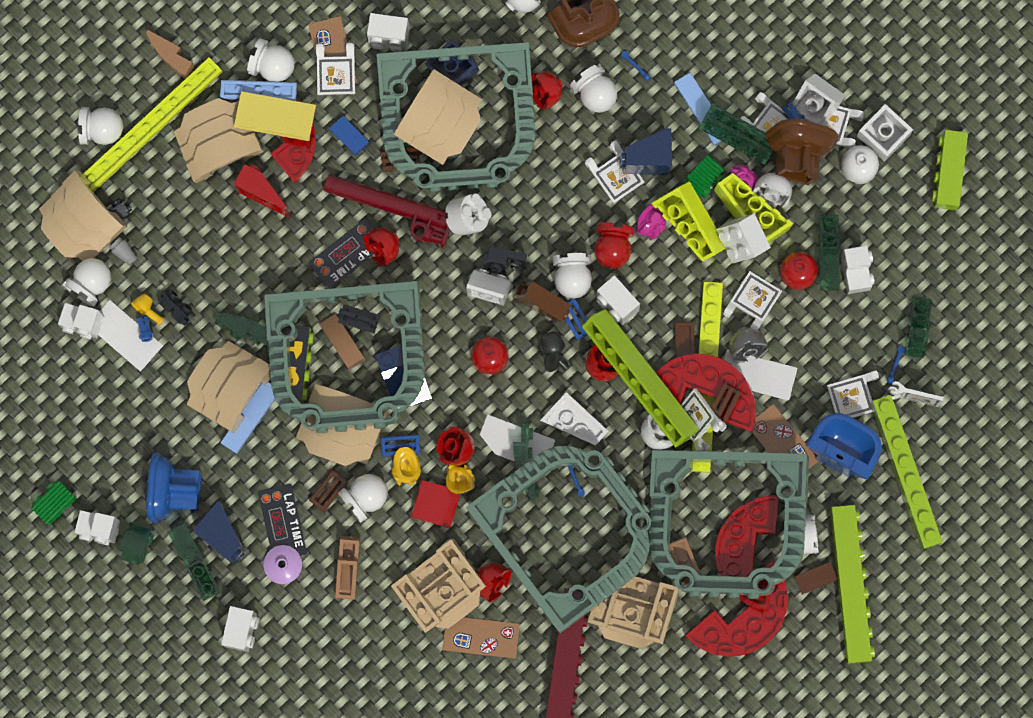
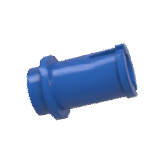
M792 102L788 104L791 111L787 106L782 109L790 119L805 120V116L799 113Z
M144 316V324L142 317L138 318L139 339L142 342L151 341L154 333L151 332L149 317Z

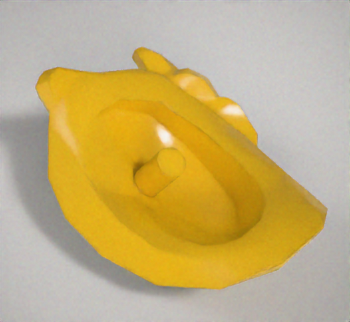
M402 447L396 451L391 470L399 486L401 482L408 483L409 485L416 484V480L421 472L417 455L409 447Z
M448 465L449 471L446 476V484L452 493H464L475 487V477L467 465H464V468Z

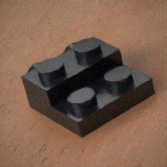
M490 246L489 251H485L483 262L484 266L488 267L491 270L490 272L495 274L506 273L508 266H511L513 270L522 271V269L527 270L528 254Z

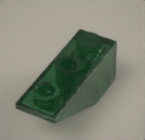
M912 297L905 345V355L919 358H924L929 337L931 299Z

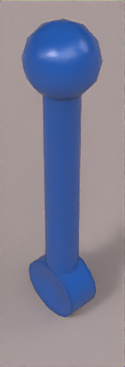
M623 51L621 57L627 59L643 75L644 80H650V74L645 73L629 57L627 51Z
M903 346L897 348L898 354L890 376L887 377L888 383L894 382L893 377L901 354L905 351Z
M568 465L567 467L578 490L577 495L583 497L585 491L581 489L572 466Z

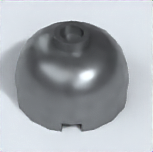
M742 327L730 339V355L733 361L738 363L748 362L746 358L755 356L758 359L768 351V343L759 330Z

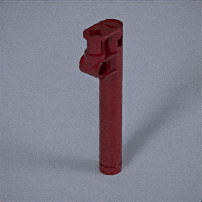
M328 175L324 185V192L333 193V195L411 219L413 222L410 231L412 238L416 242L428 244L431 242L440 245L441 249L445 248L451 232L446 222L448 212L335 175ZM418 228L424 229V233L420 236L414 234Z

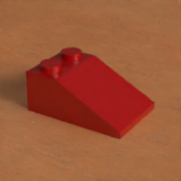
M244 164L234 183L238 193L288 218L290 214L286 205L260 172L261 169L252 164L250 167Z

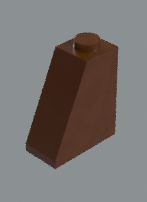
M533 281L521 282L512 298L555 322L565 320L570 312L568 310L570 304Z

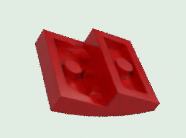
M421 480L410 517L445 528H451L460 494L452 493L448 487Z

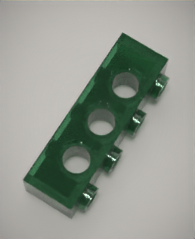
M713 103L699 126L700 130L764 165L773 152L764 131Z

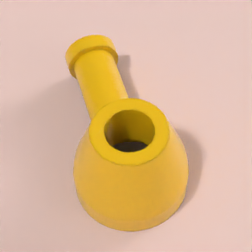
M142 294L134 299L131 303L133 308L139 313L147 315L160 326L165 318L150 309L153 300L146 294Z

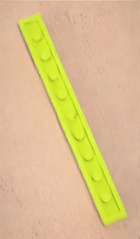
M210 58L204 61L83 174L92 184L89 187L92 192L97 190L223 73Z
M703 283L699 354L718 357L723 283ZM699 392L710 408H712L715 397ZM711 426L701 437L709 445L707 452H712L713 429ZM692 443V451H696L694 443ZM693 462V470L691 472L710 473L711 462Z

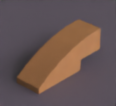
M147 30L146 34L160 58L175 73L186 79L195 68L193 63L181 57L183 52L179 46Z
M334 314L319 325L348 370H351L364 362L365 359L344 326L338 323L339 318Z
M341 536L335 598L355 599L361 537Z

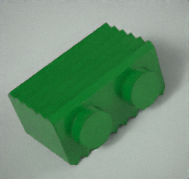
M707 155L683 180L682 185L690 181L698 197L705 199L712 190L710 188L714 183L718 184L723 180L725 169Z
M59 480L49 484L46 488L47 492L43 496H37L32 502L34 505L31 509L49 526L77 500Z

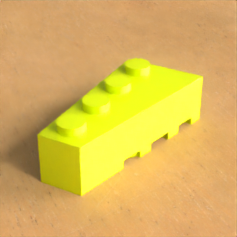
M733 173L720 181L714 189L735 219L755 213L768 243H771L787 232L793 225L790 220H786L777 209H773L768 205L765 199L755 194L747 184Z
M690 181L651 203L655 209L658 208L663 213L662 216L666 221L672 223L678 235H682L687 240V245L702 262L725 249L719 239L716 226Z

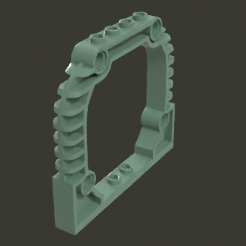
M529 42L377 54L385 151L393 166L407 177L415 179L419 187L429 188V192L441 191V187H448V190H459V186L467 185V189L479 188L478 184H486V187H498L497 183L505 182L509 178L510 172L521 166L529 157L535 142ZM491 54L492 62L505 73L503 77L504 86L509 90H513L516 138L515 145L509 155L493 159L483 169L438 172L430 164H415L406 153L403 140L395 136L394 133L402 121L400 100L408 94L409 88L406 80L417 67L416 60L438 58L439 61H449L450 57L465 60L469 59L470 55ZM511 75L518 78V83L514 86L507 83V78ZM402 84L404 86L403 93L396 94L394 86ZM497 168L505 169L506 175L504 178L499 179L495 176ZM423 173H427L430 176V181L427 184H422L419 180L420 175Z
M417 281L264 295L272 392L281 409L291 417L300 420L305 428L310 431H316L317 434L328 433V430L333 429L336 432H346L347 428H355V430H366L368 426H374V429L386 428V425L397 422L399 413L406 410L417 399L423 387L425 377L420 285ZM380 296V301L393 312L391 322L398 331H401L404 373L402 384L395 396L380 398L373 408L325 412L316 404H301L295 396L292 386L290 342L298 336V328L295 324L307 310L306 302L327 301L328 303H337L340 299L357 301L358 298ZM399 317H406L404 324H397ZM288 326L291 327L292 330L290 334L284 335V328ZM392 409L393 415L390 418H385L384 412ZM316 416V422L308 425V418Z
M557 446L541 452L466 507L560 634L632 580L641 571L649 553V536L647 531L651 526V519L648 515L650 511L644 503L640 504L636 500L638 495L632 487L627 488L624 484L626 480L620 472L616 473L612 468L614 464L608 456L604 458L596 450L587 453L582 449L571 446ZM591 457H597L600 460L596 466L590 465L588 461ZM577 465L586 476L591 478L598 477L626 513V529L633 538V543L629 553L618 565L588 587L574 585L569 589L568 593L548 592L542 596L530 581L531 574L525 567L521 569L517 563L520 561L513 551L509 553L497 535L503 530L506 512H512L516 509L518 504L516 497L550 471L560 466ZM505 497L513 499L511 506L506 507L502 504ZM637 519H645L647 525L644 528L637 527ZM574 591H582L584 594L583 598L575 600L572 597Z
M652 450L649 549L656 567L666 577L675 581V585L679 590L689 593V596L701 597V594H708V597L718 598L720 594H728V598H740V595H747L749 599H759V596L771 594L774 590V585L785 581L795 572L803 557L806 503L808 500L809 456L807 454ZM693 462H714V465L726 466V463H734V466H745V463L767 464V469L779 482L776 493L785 502L784 543L781 556L773 567L756 569L748 577L700 576L692 567L677 564L672 556L670 547L672 501L681 495L682 487L680 482L693 470ZM670 484H674V492L667 493V487ZM786 487L792 488L789 496L782 495V491ZM686 577L690 578V584L687 587H682L681 581ZM762 580H767L768 587L764 590L759 589V583Z

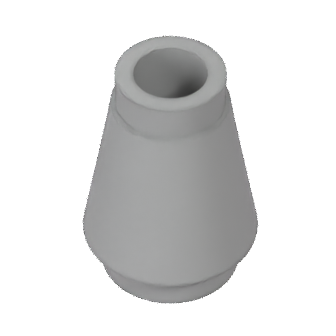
M121 237L109 247L112 250L111 253L129 266L137 259L126 240H123Z

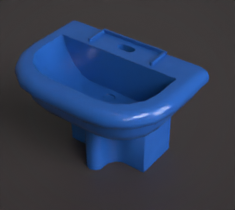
M831 413L823 417L806 444V447L817 454L816 459L849 478L851 475L866 480L871 475L882 452L881 440L878 434L869 426L843 413ZM836 455L842 457L843 460L838 459Z
M159 452L153 453L149 465L146 511L148 519L152 523L157 524L159 520L167 519L171 515L172 510L199 511L202 473L199 470L175 469L174 464L169 459L163 457Z

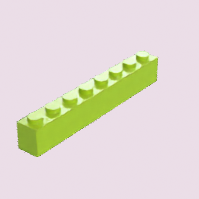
M604 309L591 316L585 322L582 328L675 448L692 438L700 429L608 311Z
M889 395L874 400L870 405L920 549L923 550L943 543L892 396Z
M855 505L831 507L830 514L846 663L871 662L872 657H875L874 646H870V638L873 637L872 626H868L867 619L871 615L870 607H866L865 600L868 599V588L864 587L863 579H866V570L862 568L861 560H864V551L859 545V541H862L861 529L857 527V521H860L859 510L855 509Z

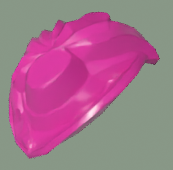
M735 165L729 170L747 184L752 191L754 190L758 177L746 165Z
M652 204L647 206L639 217L636 233L650 236V241L654 240L655 237L665 230L667 221L663 218V213L658 208L655 209Z

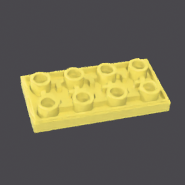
M241 91L234 128L309 141L316 105Z

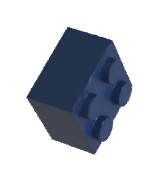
M452 38L441 49L459 48L460 46ZM450 57L449 61H439L438 58H430L424 63L431 73L433 70H436L460 86H463L479 71L478 66L470 57L465 60Z

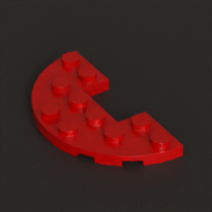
M226 100L227 102H230V103L237 102V101H234V100ZM312 124L309 141L280 136L285 143L270 153L294 184L305 174L312 162L316 148L314 124Z
M689 354L667 362L656 372L680 405L682 404L687 387L697 389L699 392L717 398L724 383L741 391L742 394L727 423L753 432L756 420L754 394L744 375L731 363L713 355ZM728 389L725 391V393H724V395H723V397H722V399H721L722 402H721V404H720V407H721V405H722V403H723V401H724L726 395H727L728 392H729ZM734 392L732 393V395H731V397H730V399H729V401H728V403H727V405H726V407H725V409H724V411H723V413H722V415H721V417H720V420H723V418H724V416H725V414H726L728 408L730 407V405H731V403H732V401H733V399H734L736 393H734Z
M764 496L741 505L730 514L731 516L722 525L715 547L716 564L720 576L748 577L751 572L756 570L753 569L756 534L776 535L779 506L778 496ZM762 580L759 583V589L761 590L768 587L767 580ZM771 594L759 596V599H749L747 595H740L738 599L754 608L769 610Z
M772 560L764 568H771L776 562ZM786 581L774 585V590L770 596L769 610L749 606L729 625L725 623L716 611H713L685 637L696 647L717 656H742L760 649L776 635L783 624L788 607Z

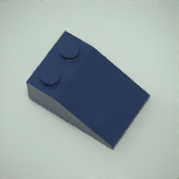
M402 345L375 355L390 396H395L403 381ZM425 378L420 394L409 407L432 399Z

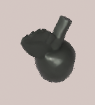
M556 331L542 335L540 337V348L545 356V370L553 372L559 366L563 370L568 369L569 365L560 355L565 349L562 337Z

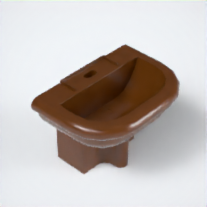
M560 0V5L547 14V17L563 43L571 47H583L607 36L615 30L619 22L620 13L615 0Z
M803 119L782 120L765 132L769 146L777 152L775 175L783 176L788 180L805 185H810L818 179L819 160L827 155L839 141V135L834 129Z

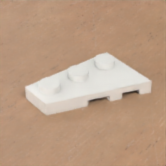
M567 392L540 420L593 445H597L609 432Z

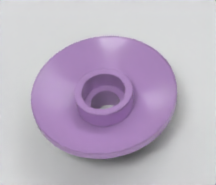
M276 546L264 558L263 567L265 574L275 583H290L301 573V556L290 546ZM280 561H285L286 565L284 568L279 567Z

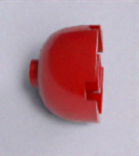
M547 71L531 74L533 101L539 109L543 108V110H546L556 105L562 95L563 84L561 80Z
M375 228L363 236L366 250L368 252L371 250L374 253L375 257H372V259L378 265L384 267L396 259L399 253V238L396 233L385 228Z
M799 251L793 252L784 258L779 273L784 285L799 291L812 286L817 278L818 268L812 256Z
M485 336L479 339L471 350V361L474 367L483 374L494 375L501 372L506 367L509 359L505 343L493 336Z
M595 344L586 355L585 368L594 379L601 382L611 381L619 374Z
M449 427V430L443 431L436 445V452L440 456L439 460L444 464L453 466L467 463L472 458L475 449L474 440L470 433L459 427Z
M494 562L480 567L476 573L486 585L480 591V596L489 602L496 601L503 594L499 592L503 585L506 588L508 587L512 571L506 566Z

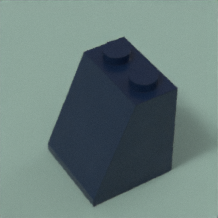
M671 128L626 146L624 153H621L619 158V168L623 169V174L668 175L672 167Z
M217 501L193 532L231 564L238 563L245 555L243 553L245 548L226 508Z

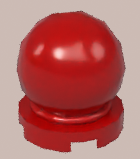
M598 223L596 233L601 236L596 240L594 246L595 258L605 268L617 269L623 267L632 253L631 243L628 239L634 237V228L624 224L620 228L613 227V223Z

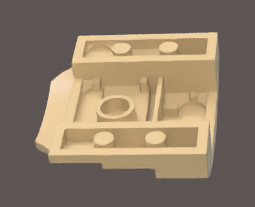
M433 70L394 135L443 165L448 156L461 154L481 122L478 107L483 100L438 71Z
M217 98L185 113L181 127L174 131L193 182L198 183L213 176V171L243 157L249 159L264 152L255 131L234 128L239 101L230 103Z
M75 170L39 210L43 215L41 230L64 257L79 258L83 261L89 258L95 259L127 225L116 212H109L89 188L92 184L79 170Z
M227 341L223 347L209 349L187 381L190 391L187 405L235 434L244 420V417L241 415L260 384L262 383L266 386L271 378L270 365L230 341Z
M315 384L309 399V404H316L325 412L373 408L374 404L317 384ZM387 410L384 412V417H385V418H386V415H387V413H388ZM310 416L307 421L308 425L316 422V416ZM301 423L295 439L304 442L310 454L337 464L348 466L352 463L360 462L368 465L381 429H374V426H368L366 430L347 428L346 432H336L333 429L328 430V433L317 434L316 431L308 430Z
M454 539L449 540L436 550L437 553L391 586L425 633L434 627L449 629L479 606L480 591L486 587Z
M604 566L602 576L612 568ZM634 577L591 610L588 623L597 625L605 639L639 649H644L654 642L663 644L680 590L676 586L662 582L656 583Z

